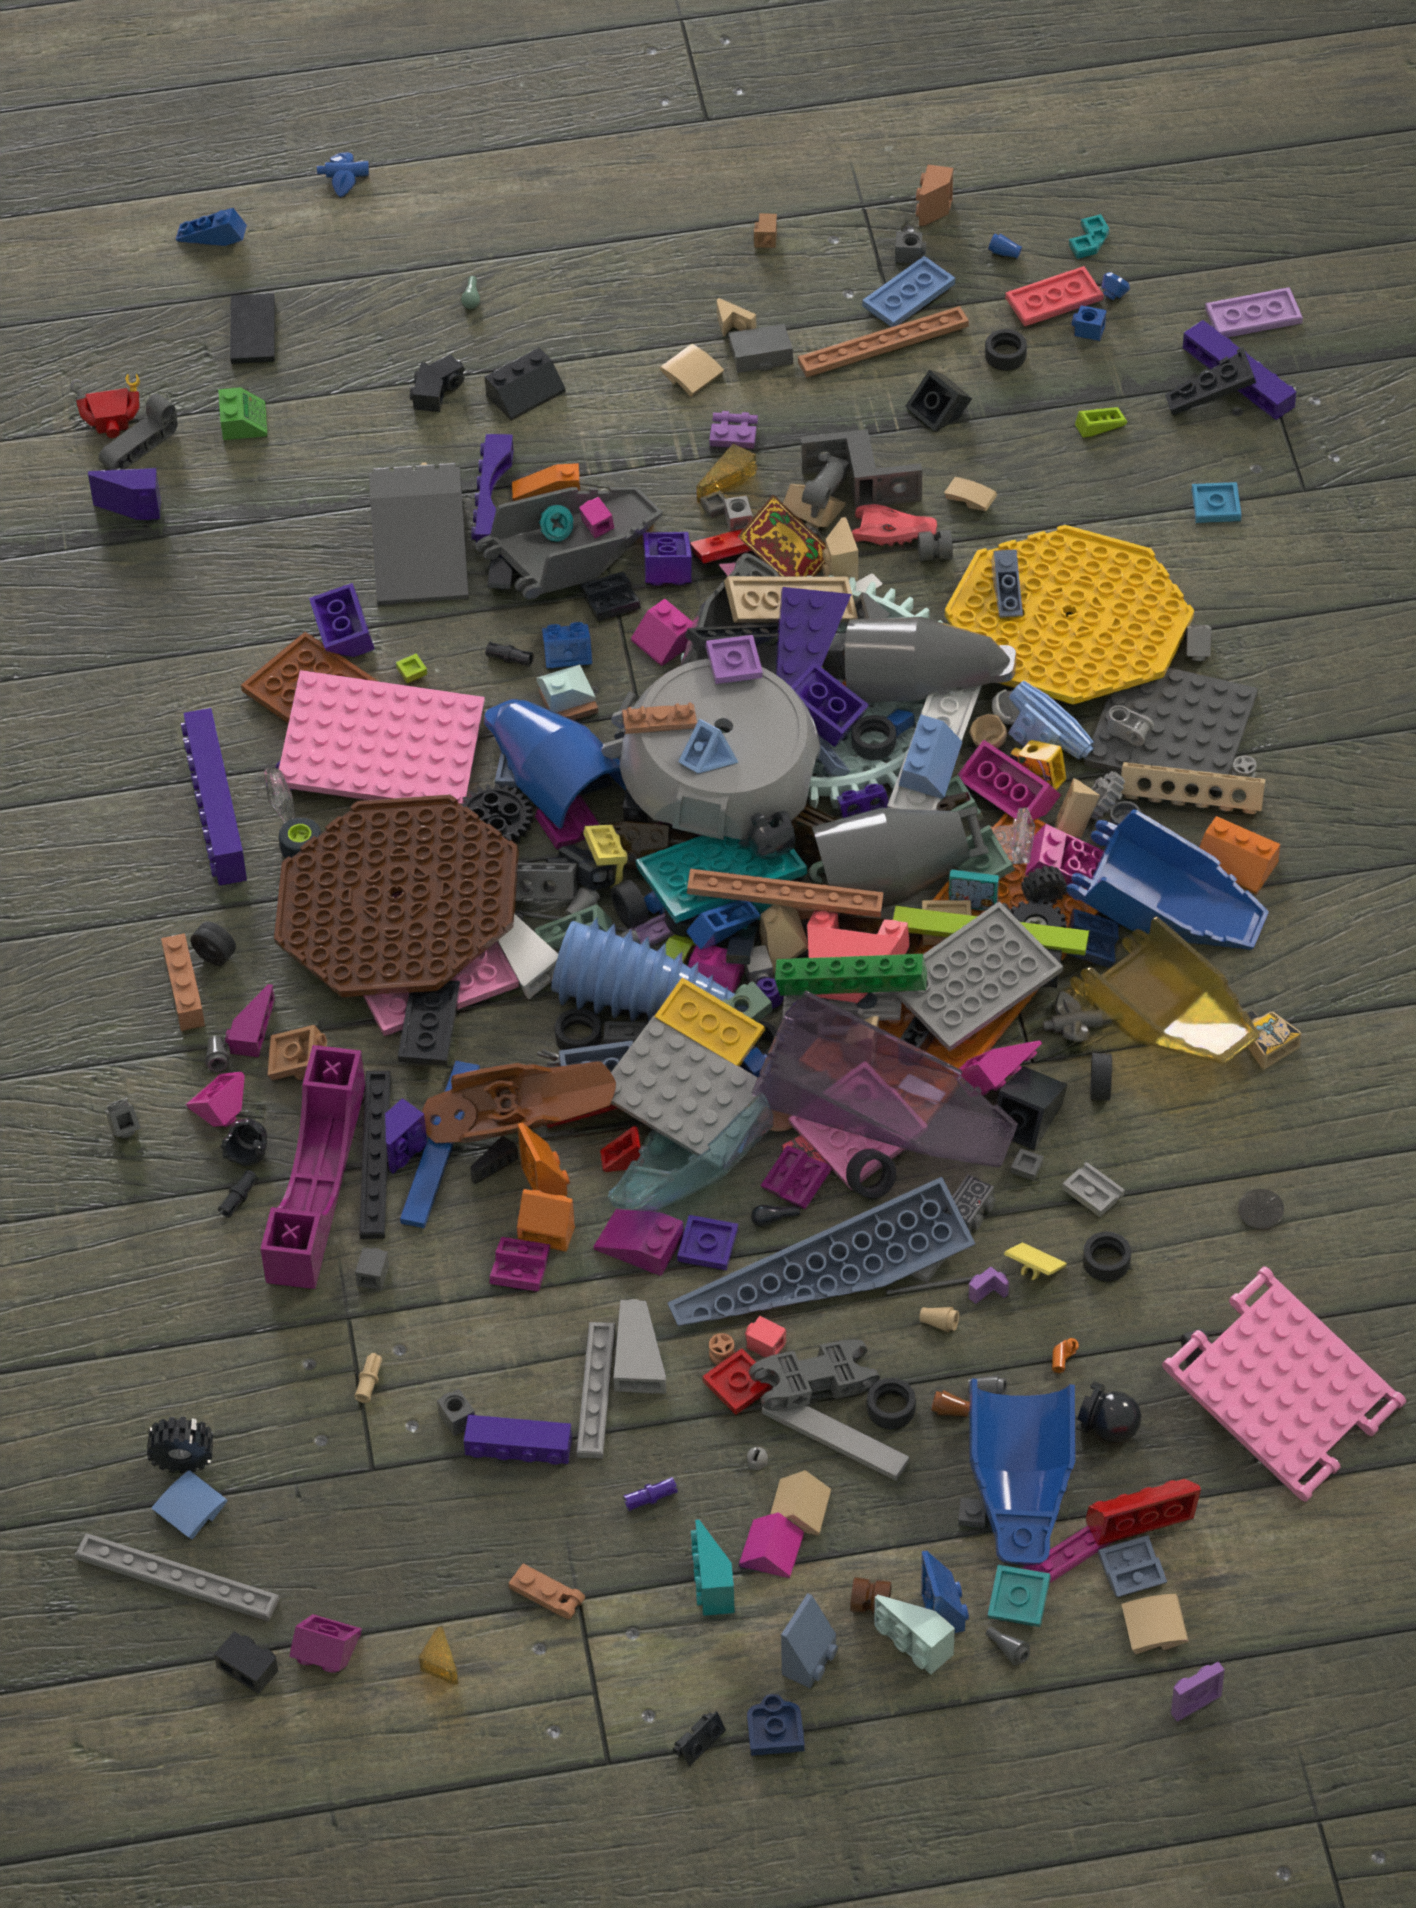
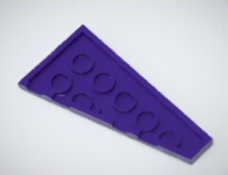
M790 587L781 588L776 675L790 687L813 662L822 667L851 594Z

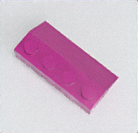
M985 740L982 741L958 773L965 785L1023 825L1046 815L1061 796L1049 783Z

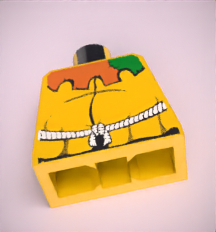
M1030 740L1022 750L1018 748L1012 750L1010 758L1049 783L1054 789L1057 790L1066 780L1061 746Z

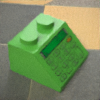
M241 387L218 389L223 440L267 436L264 400Z

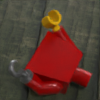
M129 374L126 376V382L130 387V391H128V388L83 395L81 390H75L73 387L75 382L82 383V381L79 379L73 380L70 388L74 393H77L75 400L80 417L90 426H95L97 433H106L109 438L118 437L121 430L129 428V421H132L139 411V391H137V387L140 384V379L137 374L136 382L134 383L129 382Z

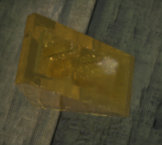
M439 1626L419 1655L420 1670L452 1685L459 1684L457 1669L443 1627Z

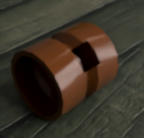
M854 1577L850 1611L866 1613L867 1610H871L872 1614L875 1615V1596L881 1595L891 1598L892 1582L877 1580L875 1583H871L870 1579Z

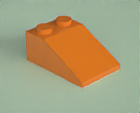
M524 1123L517 1124L521 1168L531 1189L552 1195L567 1196V1185L570 1184L567 1172L565 1170L561 1171L559 1167L560 1159L557 1152H552L549 1144Z

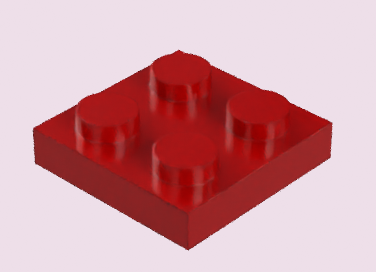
M742 1348L702 1376L703 1383L735 1415L773 1388L768 1383L753 1381L750 1378L748 1371L756 1362Z

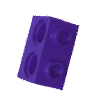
M870 784L865 789L859 791L848 790L843 792L841 796L836 797L841 818L878 808H887L889 803L886 790L882 784ZM880 798V802L877 805H870L873 799ZM853 804L858 805L855 811H847L849 806Z

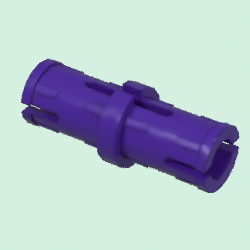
M670 1477L653 1485H650V1483L646 1484L643 1489L623 1495V1499L626 1500L624 1503L628 1511L648 1503L653 1505L661 1498L678 1493L677 1488H675L677 1487L676 1483Z

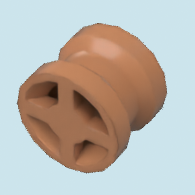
M716 1334L710 1339L709 1357L714 1364L719 1365L735 1353L734 1340L728 1334Z

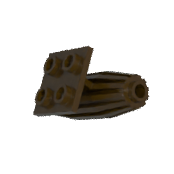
M808 804L791 820L796 840L794 850L804 864L811 867L813 864L821 861L812 827L839 819Z
M621 821L600 824L613 825L616 834L619 835L620 844L627 853V863L623 869L638 870L636 866L637 859L696 838V833L672 828L673 825L666 823Z

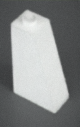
M514 914V928L497 942L514 971L525 996L530 999L552 981L558 953Z

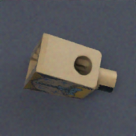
M1250 1011L1244 1016L1243 1022L1247 1025L1244 1032V1043L1263 1070L1300 1048L1302 1033L1276 1013L1269 1012L1260 1018L1254 1011Z

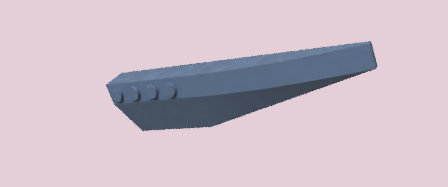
M940 1177L668 1302L667 1305L677 1325L683 1326L882 1288L975 1245V1242L943 1178ZM946 1206L952 1215L943 1212Z

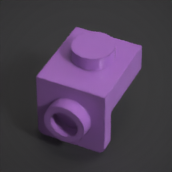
M989 1267L981 1275L978 1274L971 1279L969 1283V1299L977 1304L993 1290L1005 1298L1009 1290L1007 1277L1003 1273Z

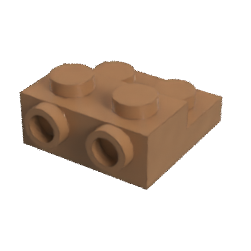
M315 1025L271 1035L268 1076L270 1079L276 1080L292 1075L298 1080L304 1079L312 1045L327 1047V1039L324 1033H321Z

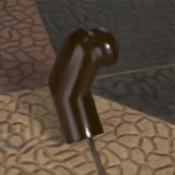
M968 792L946 796L942 801L938 802L936 809L938 811H951L969 801L970 795Z

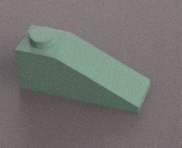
M596 904L535 928V933L552 949H559L572 921L590 926L598 917L599 929L607 932L612 926V919Z

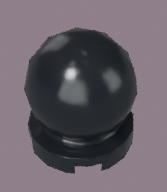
M1094 1381L1090 1386L1094 1390L1091 1397L1085 1396L1077 1420L1082 1423L1078 1424L1076 1429L1088 1433L1093 1428L1098 1436L1109 1442L1119 1443L1129 1440L1136 1434L1141 1424L1142 1416L1139 1405L1131 1396L1124 1392L1112 1391L1106 1393L1105 1385Z

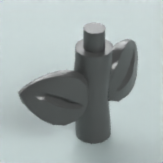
M1060 991L1056 998L1055 1010L1057 1015L1052 1016V1020L1043 1021L1044 1031L1062 1032L1064 1038L1073 1041H1086L1090 1036L1088 1028L1103 1027L1101 1010L1082 1011L1081 1004L1063 991Z

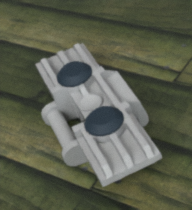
M893 992L868 993L858 1003L812 997L811 995L784 996L782 1019L819 1020V1035H825V1033H848L851 1025L872 1016L879 1017V1020H900L902 1001ZM835 1013H850L855 1023L831 1022L834 1020Z

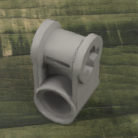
M1114 706L1109 711L1107 731L1111 735L1124 739L1135 746L1143 745L1145 736L1154 728V723L1149 717L1138 714L1124 706Z

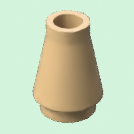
M923 1307L920 1312V1322L946 1332L950 1330L955 1331L959 1323V1311L954 1310L953 1307Z

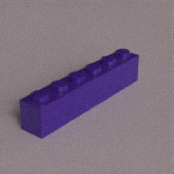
M1204 320L1185 331L1183 336V349L1210 370L1220 364L1219 361L1223 358L1228 357L1229 359L1237 354L1236 350L1239 349L1229 338L1223 336ZM1245 351L1257 383L1237 391L1277 420L1295 407L1297 392L1292 386L1287 385L1276 374L1270 372Z

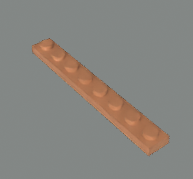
M958 306L798 356V364L805 376L810 377L969 327V320L961 307Z
M690 869L687 894L871 917L881 916L883 892Z

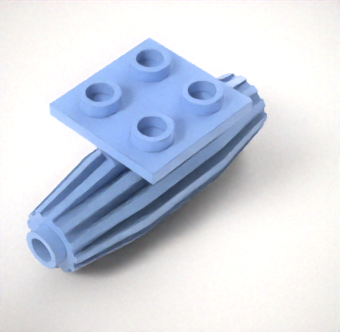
M1026 681L1021 682L1012 691L1009 699L1020 711V714L1008 734L1023 747L1028 741L1035 740L1061 746L1062 750L1077 759L1082 757L1085 759L1093 751L1092 745L1094 741L1078 721L1050 696Z

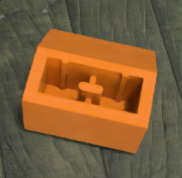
M524 1189L517 1223L518 1239L550 1244L551 1249L567 1252L575 1228L573 1199L563 1195L543 1193L539 1190Z

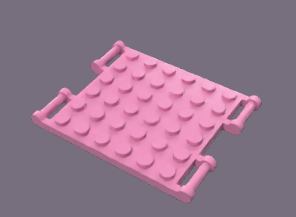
M1262 1267L1257 1272V1276L1239 1294L1235 1293L1229 1299V1303L1242 1315L1212 1344L1207 1340L1203 1332L1196 1330L1191 1335V1340L1172 1358L1168 1357L1162 1363V1366L1174 1380L1300 1500L1307 1502L1312 1497V1492L1331 1473L1335 1474L1341 1468L1339 1462L1335 1458L1330 1457L1327 1452L1355 1424L1366 1434L1373 1436L1379 1430L1378 1427L1397 1408H1401L1406 1403V1399L1401 1393L1392 1389L1274 1277L1269 1268ZM1263 1284L1268 1286L1270 1289L1251 1307L1246 1304L1245 1301ZM1198 1347L1203 1353L1182 1371L1179 1365ZM1384 1396L1389 1402L1371 1420L1367 1419L1364 1415ZM1319 1462L1323 1467L1305 1485H1301L1298 1481Z

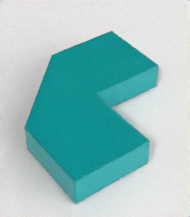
M1101 214L1081 219V226L1086 235L1069 239V246L1077 259L1097 254L1107 238L1109 227Z

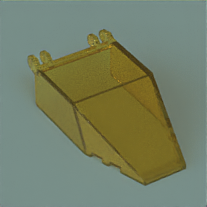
M1157 916L1151 920L1149 935L1140 929H1136L1133 932L1135 940L1141 946L1128 937L1123 939V946L1130 954L1103 975H1100L1092 967H1088L1080 972L1084 982L1076 976L1070 980L1073 989L1078 995H1082L1096 1009H1101L1112 1019V1023L1134 1042L1225 1065L1260 1038V1034L1247 1012L1241 1008L1237 995L1233 994L1228 986V980L1225 975Z

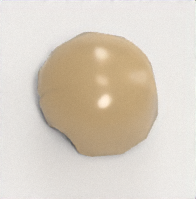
M986 714L978 717L972 723L970 735L977 747L985 740L998 749L1006 741L1007 730L999 716Z

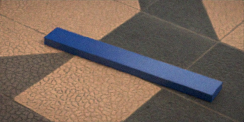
M455 1061L445 1092L452 1089L451 1078L453 1075L479 1070L480 1066ZM459 1112L455 1117L458 1120H462L465 1113ZM440 1117L435 1118L434 1125H438L441 1122ZM430 1137L428 1138L400 1217L401 1224L425 1228L454 1143H435Z

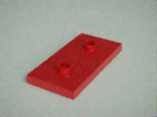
M744 528L690 543L691 551L703 563L751 551V549L737 537Z

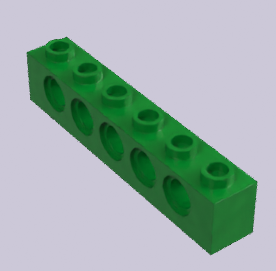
M923 954L776 960L775 982L780 996L926 991L927 967Z

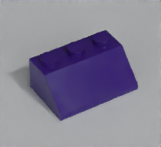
M353 583L309 598L326 651L355 657L375 650Z

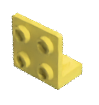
M613 825L585 826L583 834L596 864H614L617 866L615 883L610 886L612 888L623 880L622 871L627 863V853L623 850L620 844V837L616 834Z

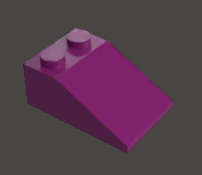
M616 1209L593 1249L662 1276L681 1244L683 1221L661 1212Z

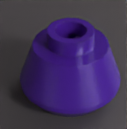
M763 978L758 981L756 985L771 1001L772 1009L781 1005L784 1001V996H780L775 979Z

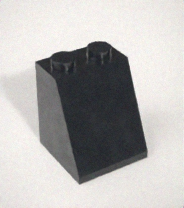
M1022 1066L999 1091L990 1132L1035 1150L1063 1105L1068 1084Z

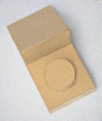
M720 298L717 299V318L723 337L733 327L739 331L756 328V314Z

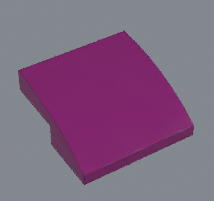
M577 795L569 806L563 827L560 829L540 809L536 811L535 818L556 849L585 840L586 838L583 834L585 826L600 825L580 795Z
M787 1145L760 1186L773 1195L802 1209H806L831 1171V1167L827 1163L809 1157L804 1151Z
M501 1237L495 1252V1263L490 1273L489 1284L539 1292L548 1262L550 1244Z

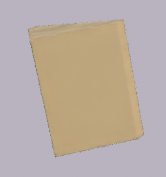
M1074 778L1055 819V828L1073 837L1081 838L1100 795Z
M806 1470L781 1478L771 1514L779 1512L804 1531V1533L819 1536L831 1489Z

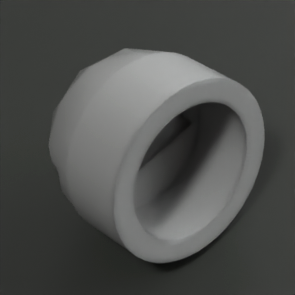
M753 1447L748 1451L747 1464L750 1468L760 1470L767 1465L768 1455L765 1449ZM759 1454L757 1461H754L755 1455Z

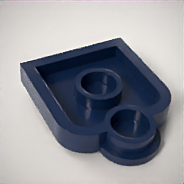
M769 1694L763 1698L760 1704H756L748 1710L747 1724L751 1756L805 1751L801 1710L797 1704L785 1702L777 1694Z

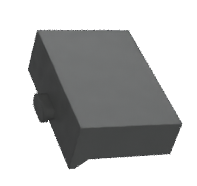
M785 324L728 333L729 347L737 373L758 369L765 371L772 369V367L793 364V348Z

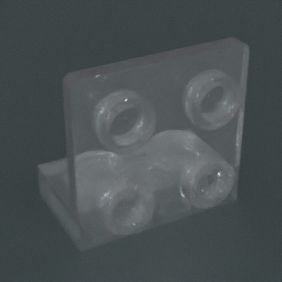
M1018 808L1017 818L1014 819L1013 825L991 827L1012 864L1030 863L1035 824L1028 808Z

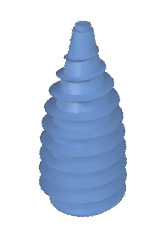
M598 917L590 926L575 921L571 922L558 954L551 986L553 992L559 993L561 1005H564L570 997H575L578 1010L583 1008L589 1001L594 1003L595 1014H599L605 1006H611L613 1018H617L623 1009L629 1010L632 1022L641 1013H647L648 1021H650L682 977L721 1001L729 1000L735 995V993L728 990V986L724 988L713 981V974L707 978L698 972V962L691 968L682 962V952L675 959H672L666 955V944L658 951L650 948L649 936L641 944L633 941L632 929L622 938L616 935L615 923L607 932L600 930ZM742 1005L737 1007L736 1010L743 1013L748 1010V1007Z

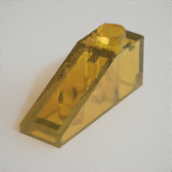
M732 444L696 486L697 502L700 503L701 497L720 490L724 493L744 484L749 477L756 473V454Z

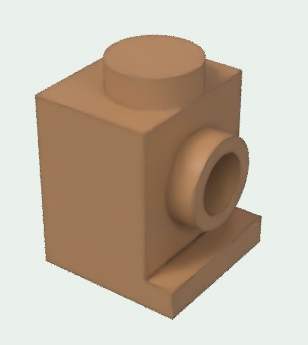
M759 213V222H755L754 247L776 248L777 214Z

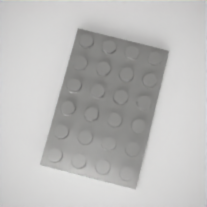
M999 901L923 954L927 967L926 991H900L893 993L950 1052L1063 972V966Z
M654 1016L611 1072L616 1080L615 1095L611 1104L719 1170L722 1169L777 1094L776 1088L661 1022Z

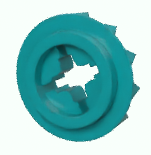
M553 505L547 507L541 513L542 517L538 523L541 525L540 532L545 535L546 539L562 541L570 535L573 529V517L566 507ZM557 518H558V521H557V522H558V524H560L559 526H561L562 528H559V527H554V528H552V527H553V523L551 522L550 519H557Z

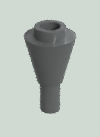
M993 1627L987 1629L986 1636L997 1643L998 1647L1013 1665L1024 1663L1030 1655V1644L1028 1642L1005 1634L1003 1635Z

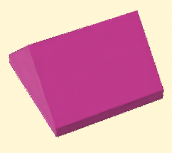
M779 1512L754 1519L739 1566L790 1578L804 1531Z

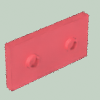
M1084 266L1005 293L1006 300L1024 327L1078 309L1081 305L1087 306L1102 301L1104 294Z

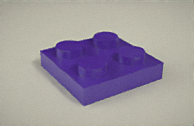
M689 1215L678 1251L677 1261L727 1270L738 1232V1224Z

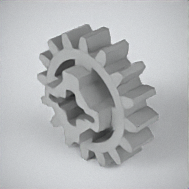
M1111 771L1110 774L1105 775L1104 779H1097L1091 788L1100 797L1090 818L1097 820L1098 817L1103 816L1104 812L1109 813L1113 805L1121 799L1122 793L1120 792L1124 789L1123 784L1125 781L1118 773Z

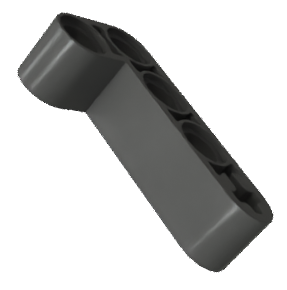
M158 393L153 394L146 402L147 416L106 445L99 453V461L110 470H125L172 436L178 427L176 408L172 403Z

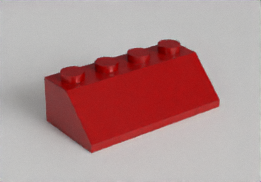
M1186 1479L1172 1480L1158 1487H1147L1129 1495L1122 1494L1115 1499L1105 1502L1097 1501L1088 1506L1085 1521L1097 1546L1194 1519L1201 1488L1199 1485Z

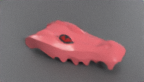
M863 505L857 507L855 511V516L862 519L861 527L852 530V535L855 542L868 541L881 546L884 544L892 546L895 542H898L900 545H903L904 542L911 543L913 538L918 539V532L931 531L932 534H935L937 521L932 517L914 516L883 505Z

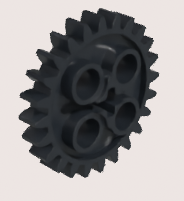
M487 784L486 790L477 787L478 793L469 791V798H462L464 804H460L463 807H468L476 813L480 820L486 824L489 823L508 841L514 840L520 843V836L526 837V830H531V823H533L532 806H530L529 799L524 798V793L517 795V788L509 791L508 785L500 789L499 784H496L495 788L491 789L490 785Z

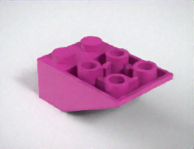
M1045 824L1032 837L1025 875L1029 876L1030 872H1035L1037 868L1042 869L1043 866H1047V868L1054 866V868H1059L1068 886V884L1073 883L1071 878L1075 873L1083 874V876L1091 879L1104 851Z
M1039 1040L992 1049L968 1059L953 1075L970 1097L978 1094L983 1096L992 1089L996 1091L1006 1083L1004 1079L1008 1075L1012 1076L1022 1068L1020 1064L1023 1061L1026 1062L1037 1054L1035 1050L1042 1043Z

